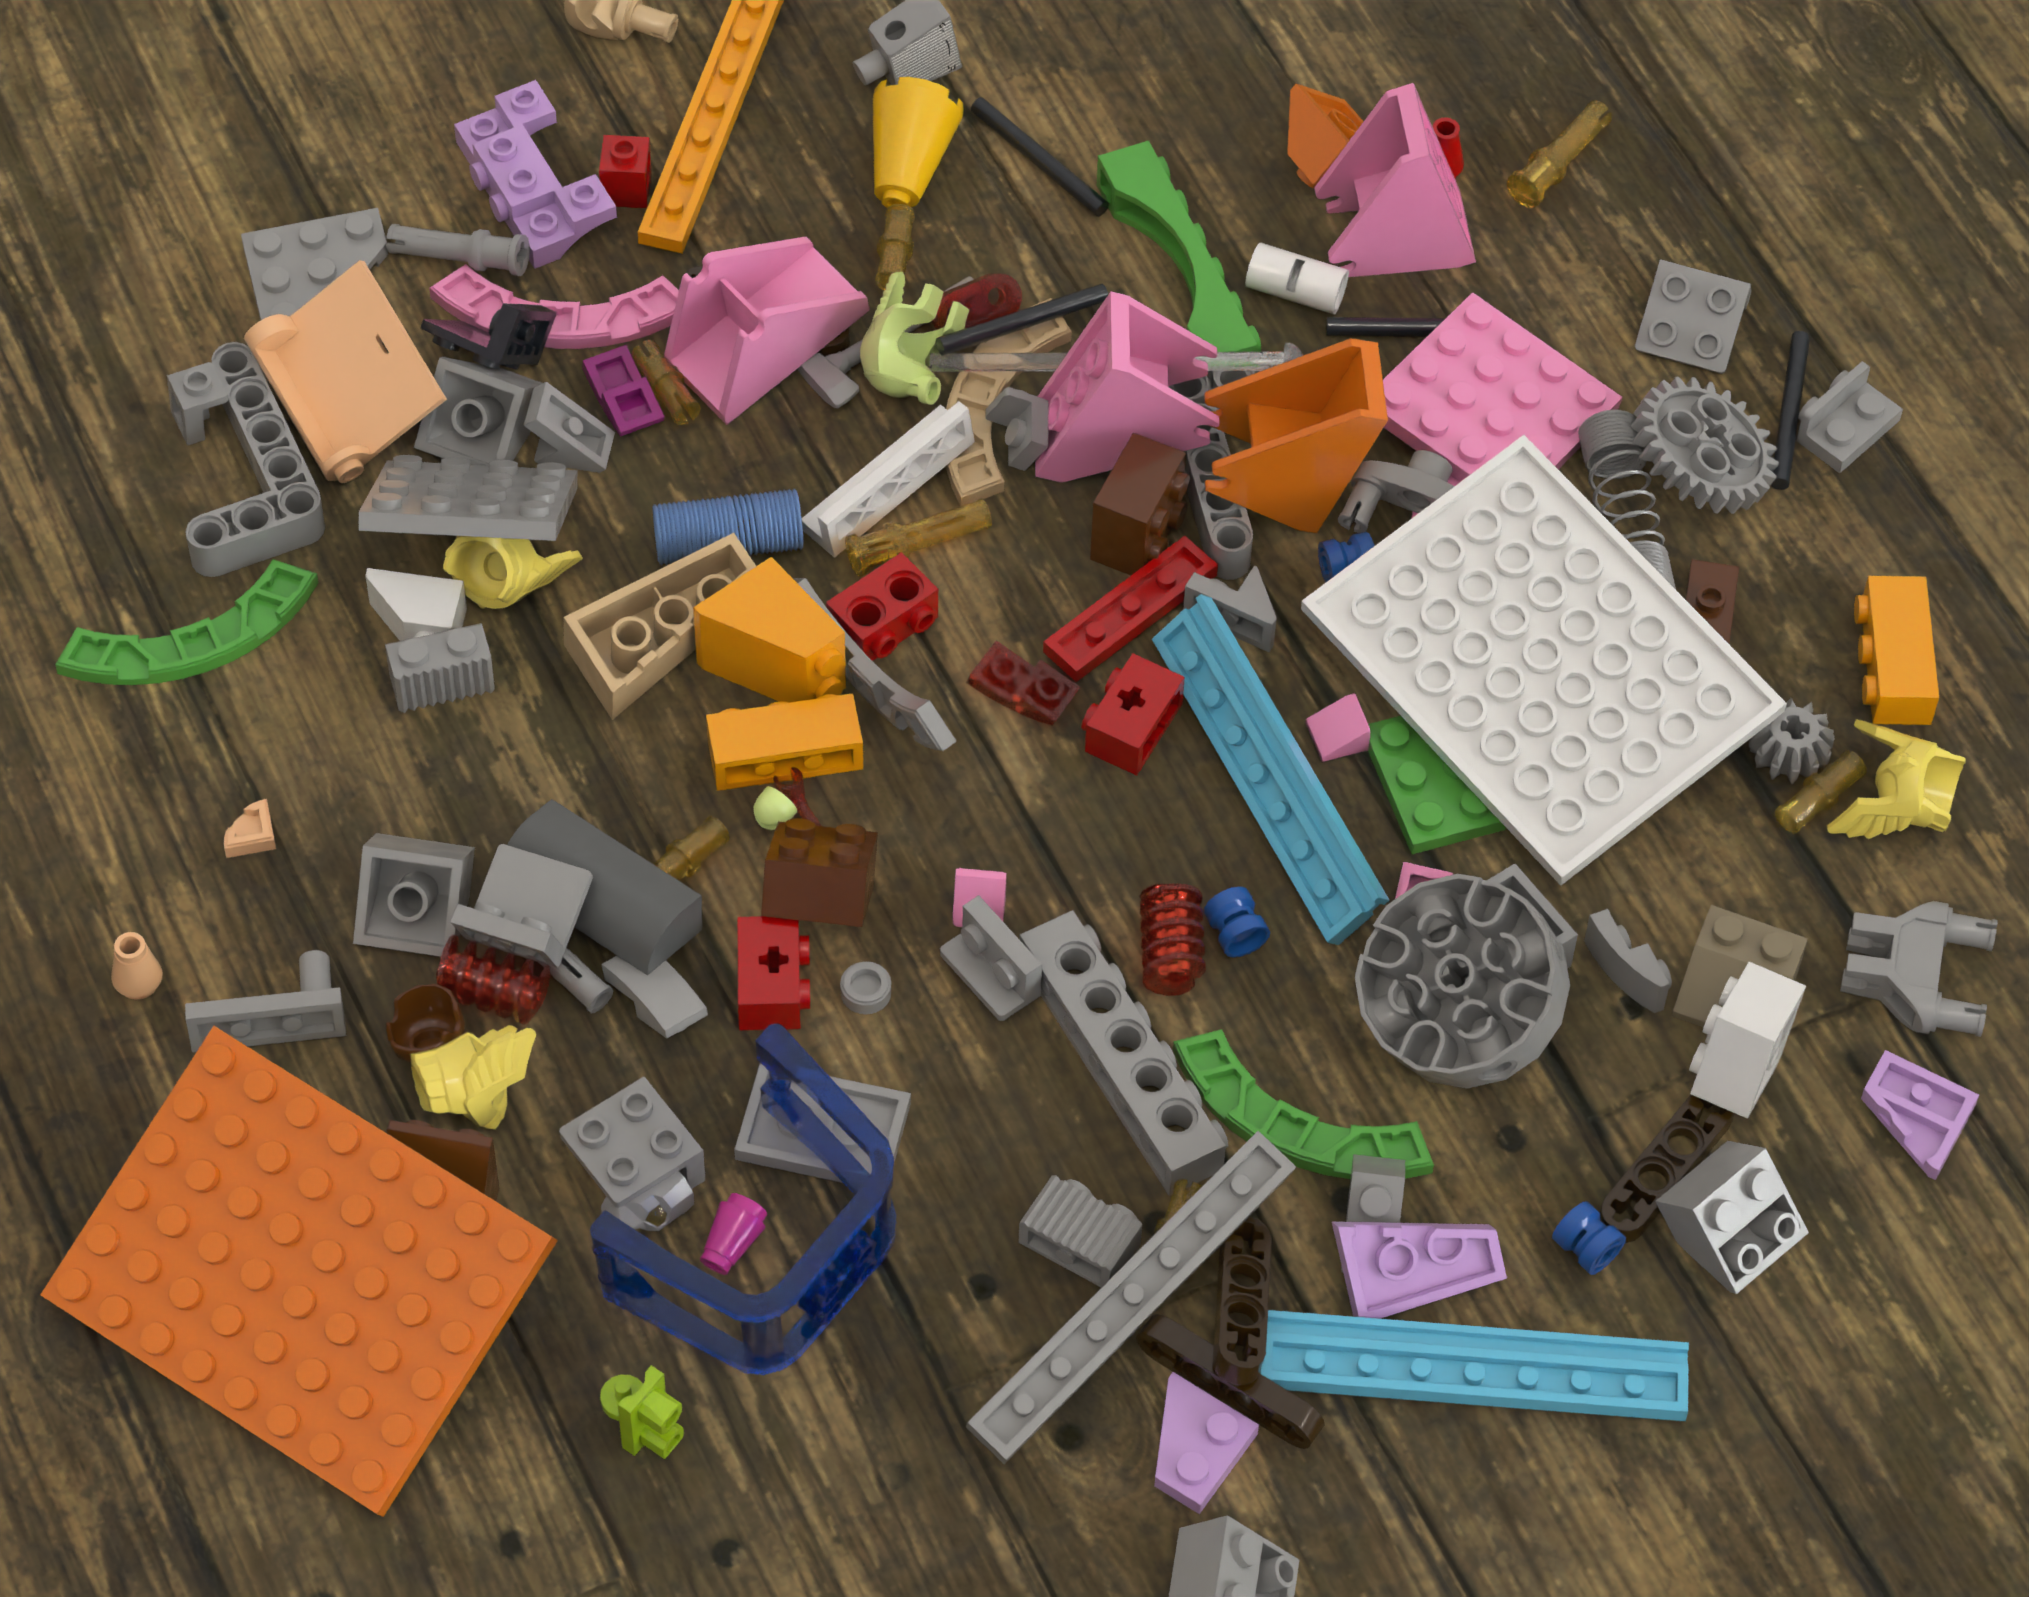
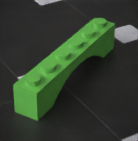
M1149 141L1098 155L1096 186L1102 197L1109 202L1108 208L1113 218L1134 227L1155 241L1172 258L1184 276L1191 294L1193 306L1187 330L1217 347L1216 358L1198 356L1195 359L1214 362L1257 355V353L1261 352V341L1258 332L1253 325L1248 326L1245 322L1241 301L1235 291L1229 292L1224 282V272L1217 257L1211 258L1206 248V238L1199 223L1193 224L1189 217L1188 205L1183 192L1180 189H1174L1170 181V171L1163 156L1157 157Z

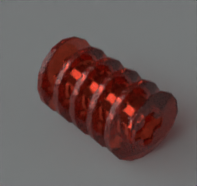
M1159 883L1151 885L1139 895L1141 899L1139 911L1142 917L1140 931L1143 934L1141 936V949L1143 950L1142 966L1144 968L1143 984L1148 990L1156 994L1179 996L1195 987L1194 979L1200 978L1206 972V962L1202 959L1205 955V945L1201 941L1204 938V927L1200 924L1203 921V910L1199 906L1202 904L1203 895L1198 888L1187 884Z
M452 934L448 938L439 959L436 973L437 984L452 990L454 996L457 997L458 1003L461 1005L469 1006L475 1002L477 1009L486 1013L494 1008L496 1015L505 1019L513 1014L517 1023L522 1025L529 1023L540 1009L547 994L550 966L546 965L538 977L534 976V961L528 958L520 970H515V954L510 952L505 956L501 964H497L496 948L492 946L486 950L482 958H478V943L471 940L464 951L460 952L458 951L459 937Z

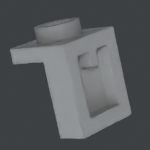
M211 362L167 375L170 410L187 446L205 440L204 420L210 418L208 408L224 404L228 401L227 390L214 364Z
M1007 387L986 408L985 418L987 420L1007 426L1005 443L1008 445V466L1025 471L1048 447V400L1028 394L1023 390Z

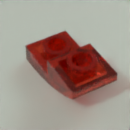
M995 641L966 682L997 703L1028 718L1051 726L1055 724L1081 688L1044 661L1040 660L1034 667L998 641Z

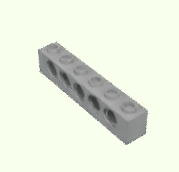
M1072 910L1020 934L1019 940L1042 964L1041 997L1167 1194L1171 1196L1213 1176L1224 1165L1225 1149L1228 1147L1227 1136L1220 1123L1215 1119L1210 1121L1203 1111L1201 1096L1191 1080L1184 1081L1177 1071L1176 1059L1170 1046L1164 1040L1158 1042L1151 1031L1150 1018L1144 1006L1139 1001L1132 1002L1125 991V980L1117 965L1106 962L1101 954V945L1093 928L1088 924L1083 926ZM1071 969H1077L1083 971L1084 973L1070 974L1066 971ZM1104 1008L1108 1012L1096 1013L1091 1011V1009ZM1130 1047L1134 1049V1051L1120 1052L1116 1050V1048ZM1144 1086H1155L1160 1090L1147 1092L1141 1088ZM1171 1125H1178L1185 1128L1186 1130L1182 1132H1173L1168 1130L1166 1127Z

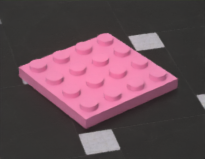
M1471 293L1383 379L1388 417L1384 428L1416 451L1426 450L1445 458L1452 466L1451 476L1460 482L1523 435L1559 470L1581 447L1578 432L1583 422L1596 413L1605 410H1618L1623 397L1482 298Z

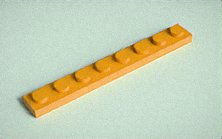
M784 0L731 1L639 227L638 244L683 254Z

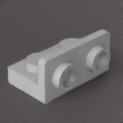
M1863 361L1850 372L1847 370L1842 371L1833 380L1829 390L1820 398L1812 397L1803 406L1798 416L1801 423L1796 441L1838 473H1841L1897 424L1903 411L1900 406L1867 383L1870 366Z
M979 895L963 905L961 934L941 946L940 956L999 1021H1004L1041 996L1042 964Z

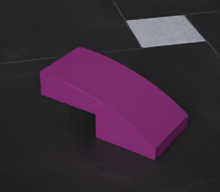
M627 345L583 360L582 370L603 411L620 437L664 421V415L646 377L641 378Z

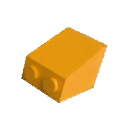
M772 557L693 607L696 661L703 670L776 701H786L789 703L817 699L826 694L840 695L846 688L845 632Z

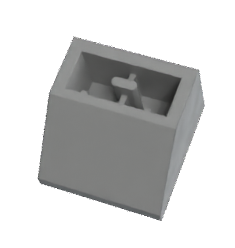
M1732 1141L1725 1142L1655 1201L1677 1244L1730 1293L1734 1294L1739 1293L1809 1233L1766 1148Z
M1228 1515L1181 1527L1178 1533L1169 1597H1294L1299 1559Z

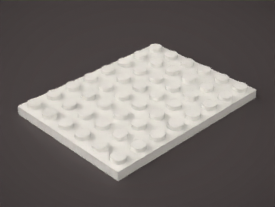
M1525 435L1521 436L1303 599L1301 603V610L1560 885H1563L1783 714L1787 704Z

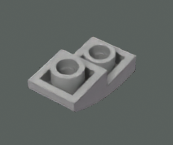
M1608 909L1591 914L1584 942L1603 971L1618 987L1640 1005L1653 1013L1664 1010L1668 989L1672 985L1671 975L1665 962L1662 959H1656L1648 943L1632 948L1626 929L1622 925H1616Z
M615 956L602 964L605 981L632 999L635 1004L637 1017L666 1039L685 1030L688 1026L708 1015L707 1008L698 995L667 961H664L649 975H646L619 956Z

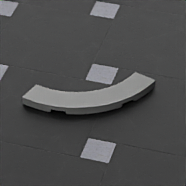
M793 578L845 632L846 679L867 702L899 730H904L909 726L915 733L913 736L914 740L919 744L940 751H944L954 744L956 739L931 701L908 692L886 675L841 627L807 579Z

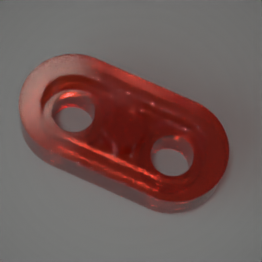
M1001 273L983 275L945 291L932 323L936 330L945 326L948 318L947 311L952 306L953 301L959 302L969 309L965 328L1017 312L1022 302L1021 288L1017 281L1009 275ZM996 288L999 292V299L992 305L989 302L988 294L991 289Z

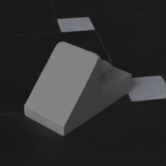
M548 382L534 387L524 422L526 428L540 437L534 461L538 464L556 462L564 464L569 469L600 473L606 470L615 432Z
M1257 566L1252 568L1238 591L1229 588L1220 580L1209 579L1194 572L1185 586L1184 609H1190L1197 603L1195 598L1200 594L1211 597L1235 638L1270 652L1274 646L1277 617Z

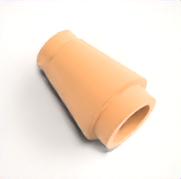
M135 932L124 933L114 943L112 984L120 994L129 999L140 1000L151 996L161 983L163 976L162 968L140 934Z

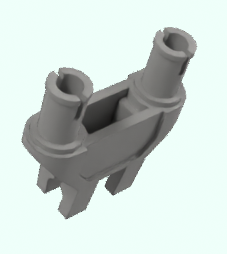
M1938 901L1922 904L1897 918L1855 912L1852 928H1850L1848 933L1846 950L1870 956L1848 954L1840 991L1880 1000L1901 1023L1915 1032L1929 1034L1930 1031L1935 1032L1936 1027L1975 1034V1036L1981 1037L1986 1015L1984 1013L1987 1011V1005L1942 998V992H1938L1943 946L1946 947L1947 942L1992 951L1997 931L1995 929L1997 927V920L1953 913V908L1949 907L1948 903Z

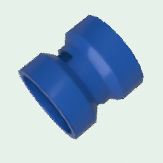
M1368 532L1353 534L1347 543L1344 541L1339 542L1335 539L1319 542L1318 559L1325 583L1375 546Z
M1232 887L1224 890L1210 899L1204 907V915L1210 926L1218 929L1220 932L1218 941L1224 953L1233 958L1252 953L1266 943L1270 937V930L1262 916L1255 914V902L1250 892L1244 887Z
M1588 1201L1574 1207L1560 1221L1552 1235V1239L1564 1251L1572 1250L1578 1256V1264L1590 1275L1603 1270L1618 1255L1626 1241V1237L1616 1227L1606 1226L1600 1221V1213Z

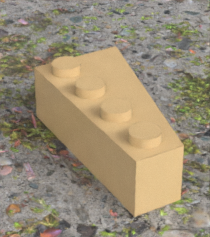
M735 533L564 617V646L612 720L696 650L693 607L756 567Z

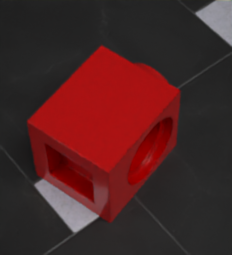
M603 135L599 166L600 182L616 207L647 208L652 176L650 137Z

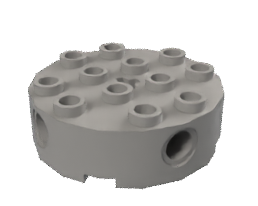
M1454 874L1420 882L1386 905L1373 924L1375 929L1366 941L1364 954L1359 956L1355 973L1361 1016L1383 1049L1398 1062L1427 1081L1462 1088H1472L1506 1080L1537 1059L1561 1026L1570 989L1564 947L1537 909L1527 899L1510 888H1506L1498 882L1486 881L1481 877ZM1465 975H1469L1465 979V984L1462 985L1461 978Z

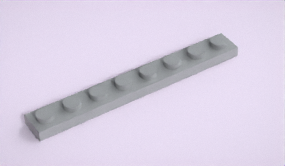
M1257 1131L967 1422L966 1428L1005 1464L1293 1173L1296 1166L1266 1137Z

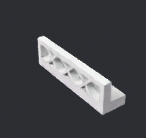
M960 401L948 410L939 405L802 518L803 531L835 558L975 442L969 409Z

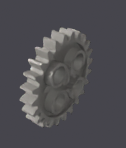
M1675 377L1671 384L1663 380L1657 388L1652 387L1640 402L1641 404L1633 413L1637 418L1631 424V428L1638 432L1633 439V444L1645 448L1639 456L1640 460L1652 461L1654 467L1649 472L1650 475L1662 474L1666 478L1663 488L1666 490L1673 486L1679 489V500L1683 501L1690 495L1694 497L1695 505L1698 509H1701L1706 502H1709L1712 510L1717 514L1724 506L1731 514H1734L1740 506L1748 510L1754 502L1758 503L1777 476L1772 471L1779 465V462L1771 457L1777 450L1776 446L1764 442L1770 435V431L1757 429L1755 426L1760 417L1758 415L1747 416L1743 412L1746 408V402L1742 401L1736 405L1732 403L1729 390H1726L1722 395L1717 394L1713 382H1709L1702 389L1695 377H1692L1686 385L1680 377Z

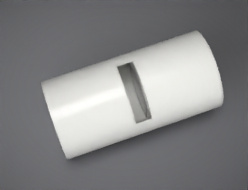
M1260 242L1252 255L1245 285L1257 291L1336 314L1346 290L1349 270Z

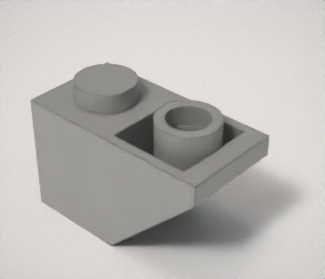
M1353 1154L1346 1222L1400 1223L1405 1184V1160Z

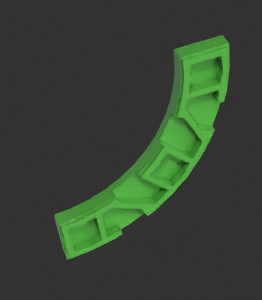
M273 559L255 584L234 601L235 606L213 620H210L208 617L191 625L170 630L171 635L140 639L139 635L107 634L77 627L55 664L57 674L81 681L101 684L142 685L184 679L211 671L249 653L282 629L303 607L319 583L317 573Z
M1222 1029L1173 1041V1053L1181 1071L1187 1080H1191L1194 1083L1202 1102L1226 1127L1246 1142L1259 1131L1296 1167L1328 1176L1350 1179L1353 1154L1405 1160V1179L1432 1174L1434 1164L1417 1121L1389 1126L1351 1125L1350 1128L1318 1121L1319 1117L1301 1111L1281 1099L1276 1101L1256 1085V1079L1240 1063L1229 1046Z

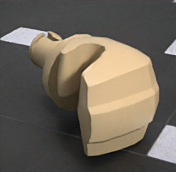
M564 0L565 16L569 25L578 31L597 38L626 40L636 30L670 43L678 26V15L643 5L642 0Z

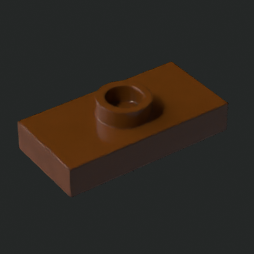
M1691 559L1685 600L1730 644L1739 566Z

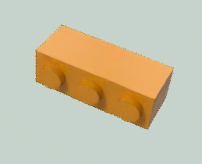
M1868 576L1863 595H1856L1854 603L1855 623L1863 624L1864 635L1859 637L1858 659L1860 664L1867 665V675H1864L1862 683L1863 704L1871 705L1872 724L1931 725L1939 701V690L1926 577Z
M853 693L845 695L826 694L817 699L790 703L778 701L768 706L742 710L730 708L719 713L706 715L708 746L717 791L863 769V740Z

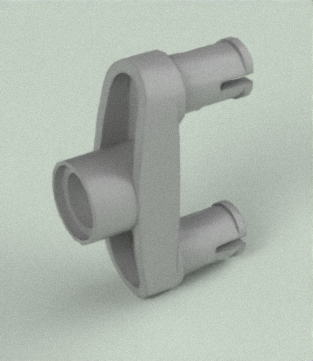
M1426 450L1414 452L1408 466L1373 460L1362 462L1351 480L1353 489L1343 511L1338 517V522L1341 526L1350 530L1355 519L1354 532H1366L1370 518L1379 500H1384L1407 510L1420 513L1454 487L1448 483V479L1453 471L1451 464L1442 456Z

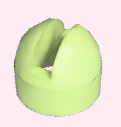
M770 786L763 790L754 804L756 821L762 828L768 830H775L778 821L786 822L797 813V808L791 800Z

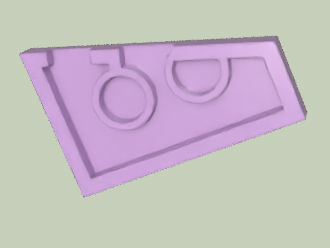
M1332 1222L1353 1317L1381 1319L1507 1279L1497 1231L1489 1224Z

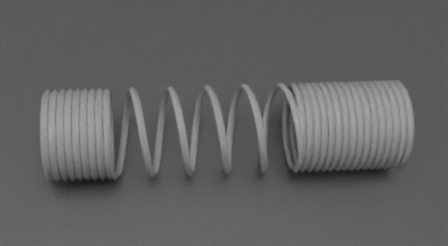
M1617 409L1596 413L1583 422L1578 432L1585 467L1589 472L1588 482L1594 490L1592 502L1601 514L1615 517L1610 522L1612 525L1623 518L1635 517L1641 514L1654 516L1656 521L1650 529L1622 535L1626 539L1646 534H1654L1659 537L1660 543L1641 540L1630 542V544L1676 590L1668 552L1663 546L1665 538L1661 533L1653 531L1659 525L1660 517L1657 513L1649 511L1654 506L1656 498L1652 493L1645 491L1651 483L1650 475L1641 471L1646 465V461L1640 460L1639 456L1645 448L1633 444V439L1638 432L1631 428V424L1635 421L1636 416L1627 411ZM1641 474L1647 479L1646 484L1639 490L1625 491L1620 494H1608L1600 490L1605 483L1614 478ZM1593 475L1606 479L1596 487L1593 482ZM1600 494L1611 499L1600 507L1597 496ZM1637 494H1646L1651 498L1650 505L1643 510L1630 511L1624 514H1613L1604 510L1607 505L1618 498L1631 497Z

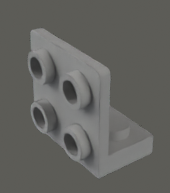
M1660 259L1636 340V350L1712 372L1725 373L1743 310L1747 309L1752 292L1751 284Z
M500 844L496 850L475 907L471 908L457 903L450 923L467 940L559 968L591 885L593 875L589 870Z
M645 1077L640 1078L562 1126L559 1130L562 1141L610 1202L617 1208L622 1207L678 1171L685 1177L691 1189L705 1181L703 1149Z

